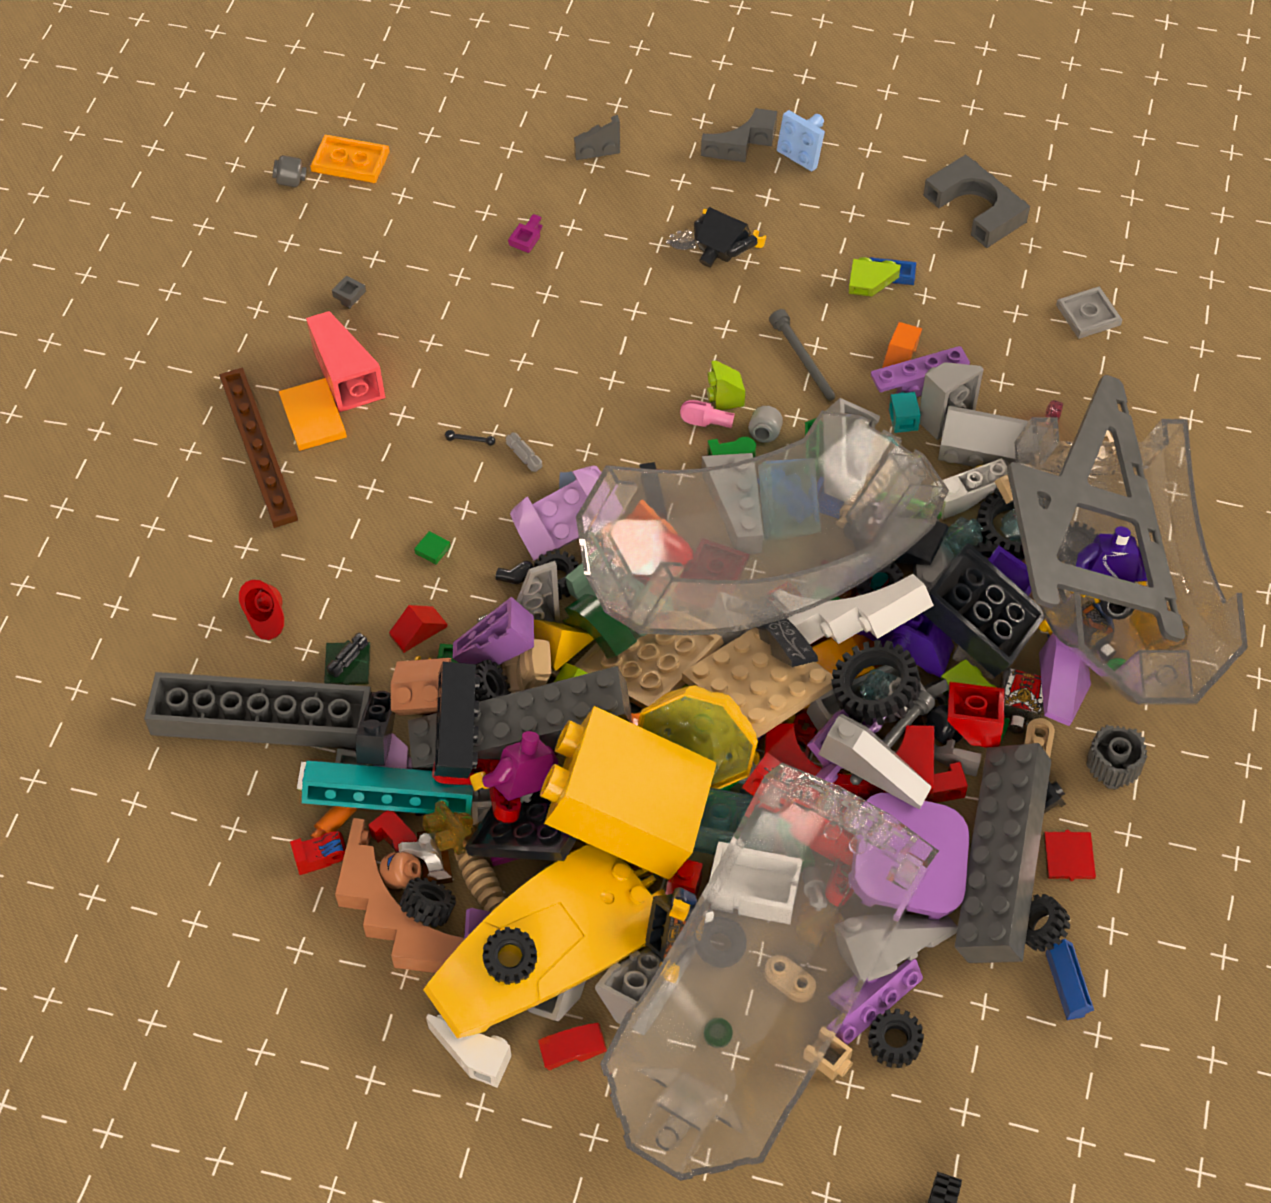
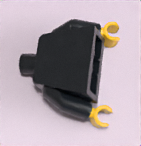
M711 207L703 209V214L694 222V238L699 249L703 251L699 261L707 267H712L716 258L728 262L732 257H736L752 247L762 248L765 244L766 235L758 237V230H754L753 235H751L747 223Z

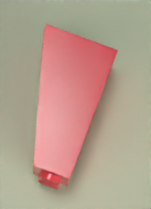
M328 311L306 318L313 351L324 378L327 380L338 412L340 413L384 399L385 392L378 362L335 316Z

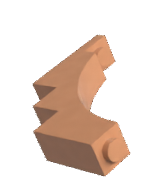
M353 818L335 892L338 906L366 910L363 922L366 937L394 940L391 954L394 968L436 973L464 941V938L437 931L423 925L421 922H415L413 917L409 918L406 916L407 912L401 910L400 905L391 896L381 879L374 847L369 846L371 833L366 828L365 820Z

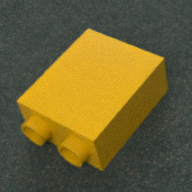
M594 706L581 725L569 720L558 738L555 752L566 756L563 768L556 764L551 767L541 788L540 796L551 801L544 824L670 880L693 853L717 762Z

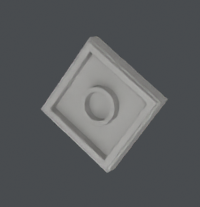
M1100 286L1058 299L1056 303L1057 308L1078 339L1120 326L1122 323V318Z

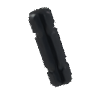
M361 633L355 634L351 639L352 643L348 642L335 656L336 660H332L326 666L329 675L334 678L339 677L344 671L342 668H347L360 654L359 650L362 651L368 645L367 638Z

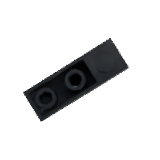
M387 691L371 692L356 733L357 764L385 765L390 750L395 713L391 711V693Z

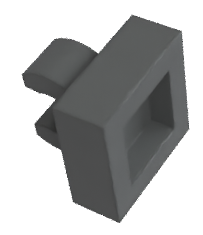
M345 276L332 289L333 297L340 300L341 304L349 309L366 292L364 284L348 276Z
M946 679L932 681L923 686L934 700L937 699L940 705L948 704V699L943 694V692L949 690Z

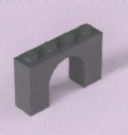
M966 154L925 180L923 196L937 208H941L953 199L967 194L981 196L992 204L993 207L973 219L971 236L986 248L1027 223L1030 206L1026 201L1019 198Z

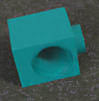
M915 392L891 394L888 410L894 433L918 431L921 413Z

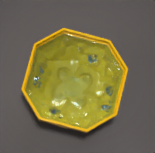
M693 685L670 691L641 710L638 722L639 727L717 762L709 793L750 776L758 743L756 733L748 719L741 713L739 706L729 695L710 692Z

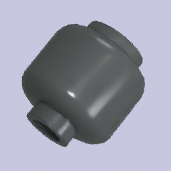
M282 155L278 160L274 161L272 178H276L278 185L297 187L300 180L305 181L306 167H302V160L300 158Z

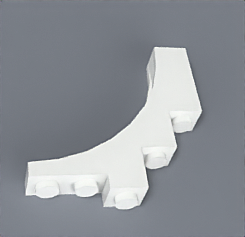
M913 574L877 591L840 600H805L788 595L780 588L770 593L774 601L771 605L800 631L809 644L823 636H826V638L832 637L840 644L862 630L866 633L870 631L878 639L934 606L925 584Z

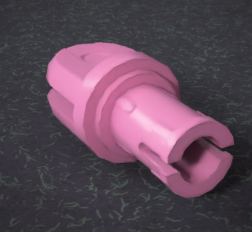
M697 400L684 402L680 410V416L684 422L702 427L714 424L732 428L735 414L713 409L711 403Z

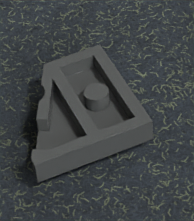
M618 115L611 117L612 122L601 127L598 124L588 132H583L574 137L576 160L620 153V121Z

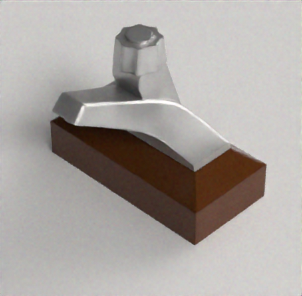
M445 828L417 832L418 842H401L398 844L399 852H408L421 859L423 878H428L429 882L435 880L437 885L453 883Z

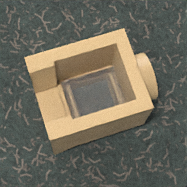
M823 1028L817 1044L814 1047L809 1045L806 1048L804 1060L811 1063L833 1081L838 1074L843 1077L851 1068L853 1062L850 1059L853 1049L826 1028Z

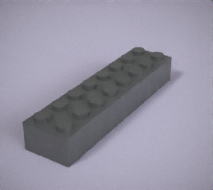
M618 666L481 701L479 702L478 717H474V726H478L477 743H473V752H477L478 759L500 760L503 749L506 746L521 742L522 734L526 731L537 733L539 740L553 750L566 723L571 720L581 725L594 706L633 724L627 682ZM437 713L408 720L413 770L433 771Z
M155 672L144 720L150 735L356 749V733L372 691L370 686Z
M1039 743L988 747L986 751L967 868L966 891L961 905L955 948L968 963L1023 962L1052 761Z

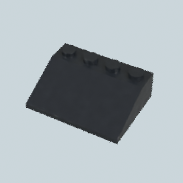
M969 543L964 545L927 588L934 606L922 612L994 677L1014 662L1048 614Z

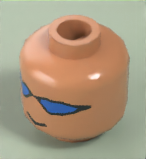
M393 852L387 854L381 860L379 874L384 885L389 889H405L411 879L420 878L421 864L416 856L408 852Z

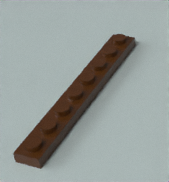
M243 367L219 374L273 527L276 528L298 521L297 513Z

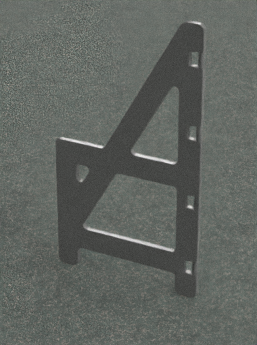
M1104 375L1097 384L1059 476L1015 462L1007 466L1033 599L1041 606L1053 608L1060 602L1057 589L1060 588L1151 613L1157 619L1161 635L1167 640L1179 642L1185 638V631L1176 604L1177 598L1148 482L1145 479L1142 467L1143 461L1132 417L1129 415L1127 407L1128 401L1124 385L1119 379ZM1117 404H1120L1122 412L1119 411ZM1107 430L1113 435L1127 497L1093 487L1087 480ZM1133 467L1136 468L1137 475L1134 474ZM1038 495L1043 496L1047 500L1045 509L1040 506ZM1076 507L1127 521L1134 525L1149 587L1062 563L1058 560L1057 553ZM1149 533H1152L1154 542L1150 540ZM1166 601L1169 602L1171 611H1168Z

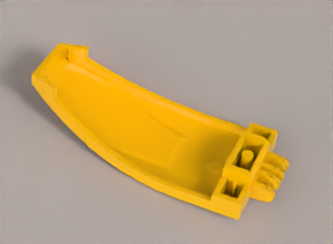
M586 844L567 855L564 861H557L538 873L496 907L450 955L423 990L457 1038L486 1032L490 1026L581 984L641 947H645L652 900L654 896L665 895L664 889L658 890L651 895L646 888L654 884L656 881L655 877L651 875L640 881L649 872L648 870L639 868L634 872L630 867L633 863L593 845ZM505 927H510V929L520 928V931L527 932L535 943L537 950L535 969L533 973L529 974V978L521 980L518 984L510 983V985H506L504 982L500 981L499 983L495 981V978L488 974L484 966L482 956L484 944L487 943V938L490 935L493 936L498 929L501 931L505 930ZM515 945L502 947L498 954L499 962L506 967L516 966L522 958L520 949Z

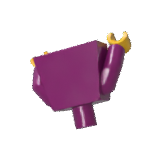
M526 731L522 734L521 742L506 746L503 749L500 762L493 772L488 774L478 772L470 776V781L474 791L481 788L495 787L510 801L540 791L551 767L554 764L558 765V758L551 747L544 745L539 740L537 733Z

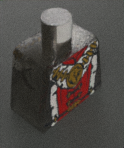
M1006 668L1002 673L999 687L1004 688V717L1009 719L1008 730L1015 734H1021L1024 732L1025 725H1028L1033 719H1039L1044 711L1041 676Z

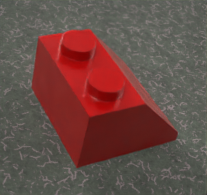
M949 682L947 721L970 745L984 748L1000 746L1004 726V688Z

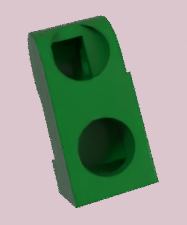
M741 437L736 441L719 444L718 439L708 440V456L752 453L753 462L755 461L756 443L749 437Z

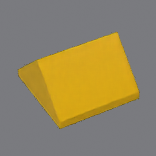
M534 619V639L549 641L551 669L557 671L594 640L589 633L568 625Z

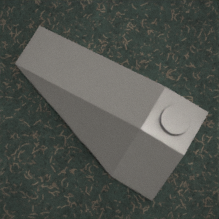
M844 714L839 715L818 754L919 810L931 789V786L868 727Z

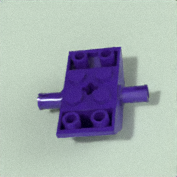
M920 613L878 639L870 631L866 633L862 630L857 633L872 641L881 640L882 647L885 646L886 641H891L893 647L897 644L901 645L903 651L907 649L910 652L911 658H914L916 665L940 678L945 672L954 647L952 639L923 613Z

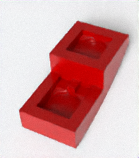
M598 1022L567 1029L538 1040L544 1066L548 1070L573 1060L583 1062L607 1051Z

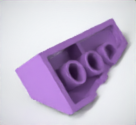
M1055 629L1039 652L1044 716L1070 726L1091 686L1090 671L1079 639L1071 633H1063Z

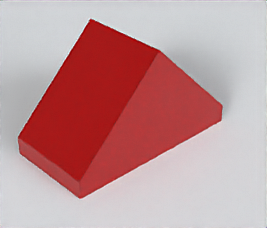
M408 605L390 630L389 635L401 651L405 653L447 628L448 624L433 606Z

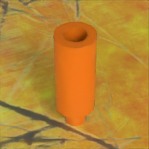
M332 806L314 825L316 830L310 835L311 838H317L325 833L337 831L358 808Z

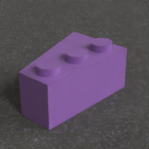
M510 597L453 642V659L458 663L478 664L489 659L492 660V663L496 662L500 665L533 648L534 616L514 598Z

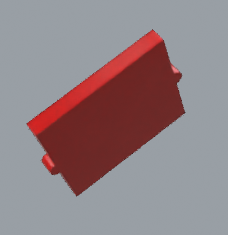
M1068 829L1065 832H1044L1048 879H1069L1074 881V879L1096 878L1091 832H1070Z

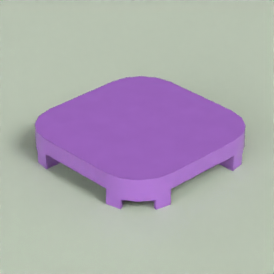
M878 793L870 796L856 811L854 821L857 823L852 871L848 874L849 885H853L856 893L864 900L863 904L870 907L878 904L928 915V920H939L941 917L951 914L963 902L966 891L969 831L963 817L955 809L942 804L924 801L919 810L890 793Z

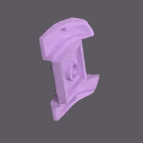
M592 465L572 471L576 478L574 482L534 504L531 503L527 496L511 510L510 515L514 525L534 561L539 559L541 554L546 555L547 551L559 550L597 529L607 520L624 512L609 482L597 466Z

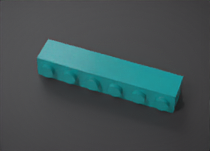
M306 761L302 781V803L471 817L473 786L439 783L433 779V771Z

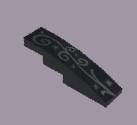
M773 608L747 613L749 624L759 629L760 640L770 645L772 656L791 667L818 661L817 654L808 641L783 614Z

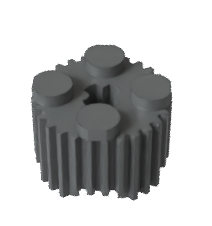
M1107 724L1105 728L1101 727L1100 731L1098 730L1093 738L1087 755L1086 765L1090 769V773H1094L1093 777H1098L1099 782L1103 781V784L1108 789L1114 790L1120 786L1123 787L1124 784L1128 786L1130 782L1134 783L1140 776L1147 759V750H1145L1147 746L1144 745L1145 737H1141L1142 733H1137L1136 728L1126 730L1124 726L1122 728H1119V726L1114 728V726Z

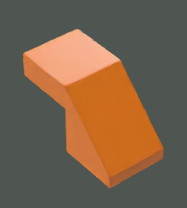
M899 322L889 343L882 367L911 360L913 351L916 352L922 328Z

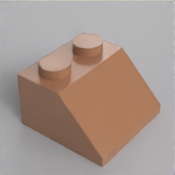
M451 658L398 661L391 680V711L398 716L437 713L438 672L442 662H451Z

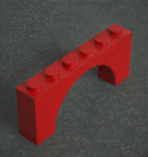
M779 724L766 732L765 754L769 753L810 783L822 768L810 761L800 749L796 740L795 725ZM906 725L904 739L896 754L931 786L925 800L934 799V726ZM837 773L838 778L828 786L822 784L815 787L830 799L854 797L858 800H867L875 794L888 793L864 779L860 784L853 785L850 782L852 774Z

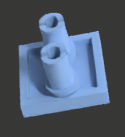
M790 110L785 112L782 118L776 151L811 172L815 170L818 166L825 133L821 129L824 123L823 117L820 114H814L811 118L805 120Z

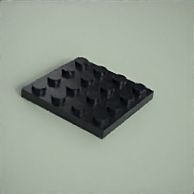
M540 790L533 793L530 802H521L519 818L512 823L498 820L494 816L491 806L464 848L469 856L564 861L577 838L544 824L551 801L541 797Z

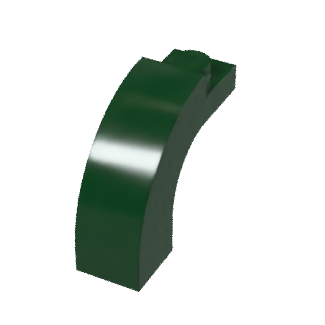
M584 594L564 608L569 616L563 619L562 622L570 627L579 626L586 630L597 642L607 659L618 656L637 642L618 614L604 601L594 595Z

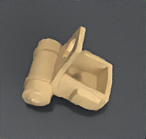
M534 639L533 648L500 665L504 670L502 672L503 676L506 675L508 678L505 680L506 683H510L511 688L507 690L511 693L546 685L550 676L556 678L560 670L554 671L551 669L549 641Z

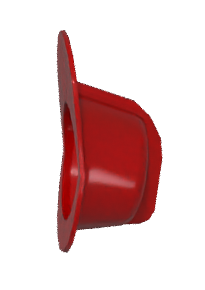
M252 579L246 581L239 591V603L252 630L261 639L271 640L281 634L284 627L283 602L280 592L274 586L261 580Z

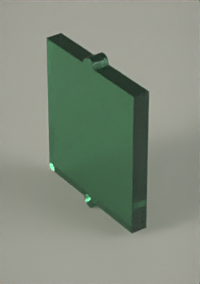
M347 640L346 643H326L324 683L340 685L369 684L370 642L362 651L359 650L360 654L347 668H342L344 671L337 678L327 673L326 666L332 660H336L335 656L351 641Z

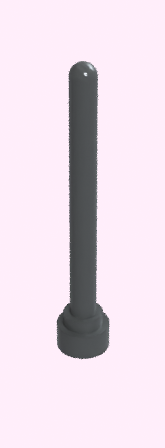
M784 309L773 312L769 317V322L773 328L783 332L826 399L829 401L834 400L835 393L790 327V317Z
M918 691L919 698L917 701L913 700L914 707L906 712V715L899 720L882 740L889 748L905 732L906 725L910 726L918 716L927 714L934 707L935 700L928 692ZM852 774L850 777V782L853 785H858L863 780L855 774Z

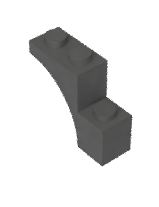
M755 108L751 118L737 129L719 134L703 133L701 156L745 162L750 143L772 146L777 126V111Z

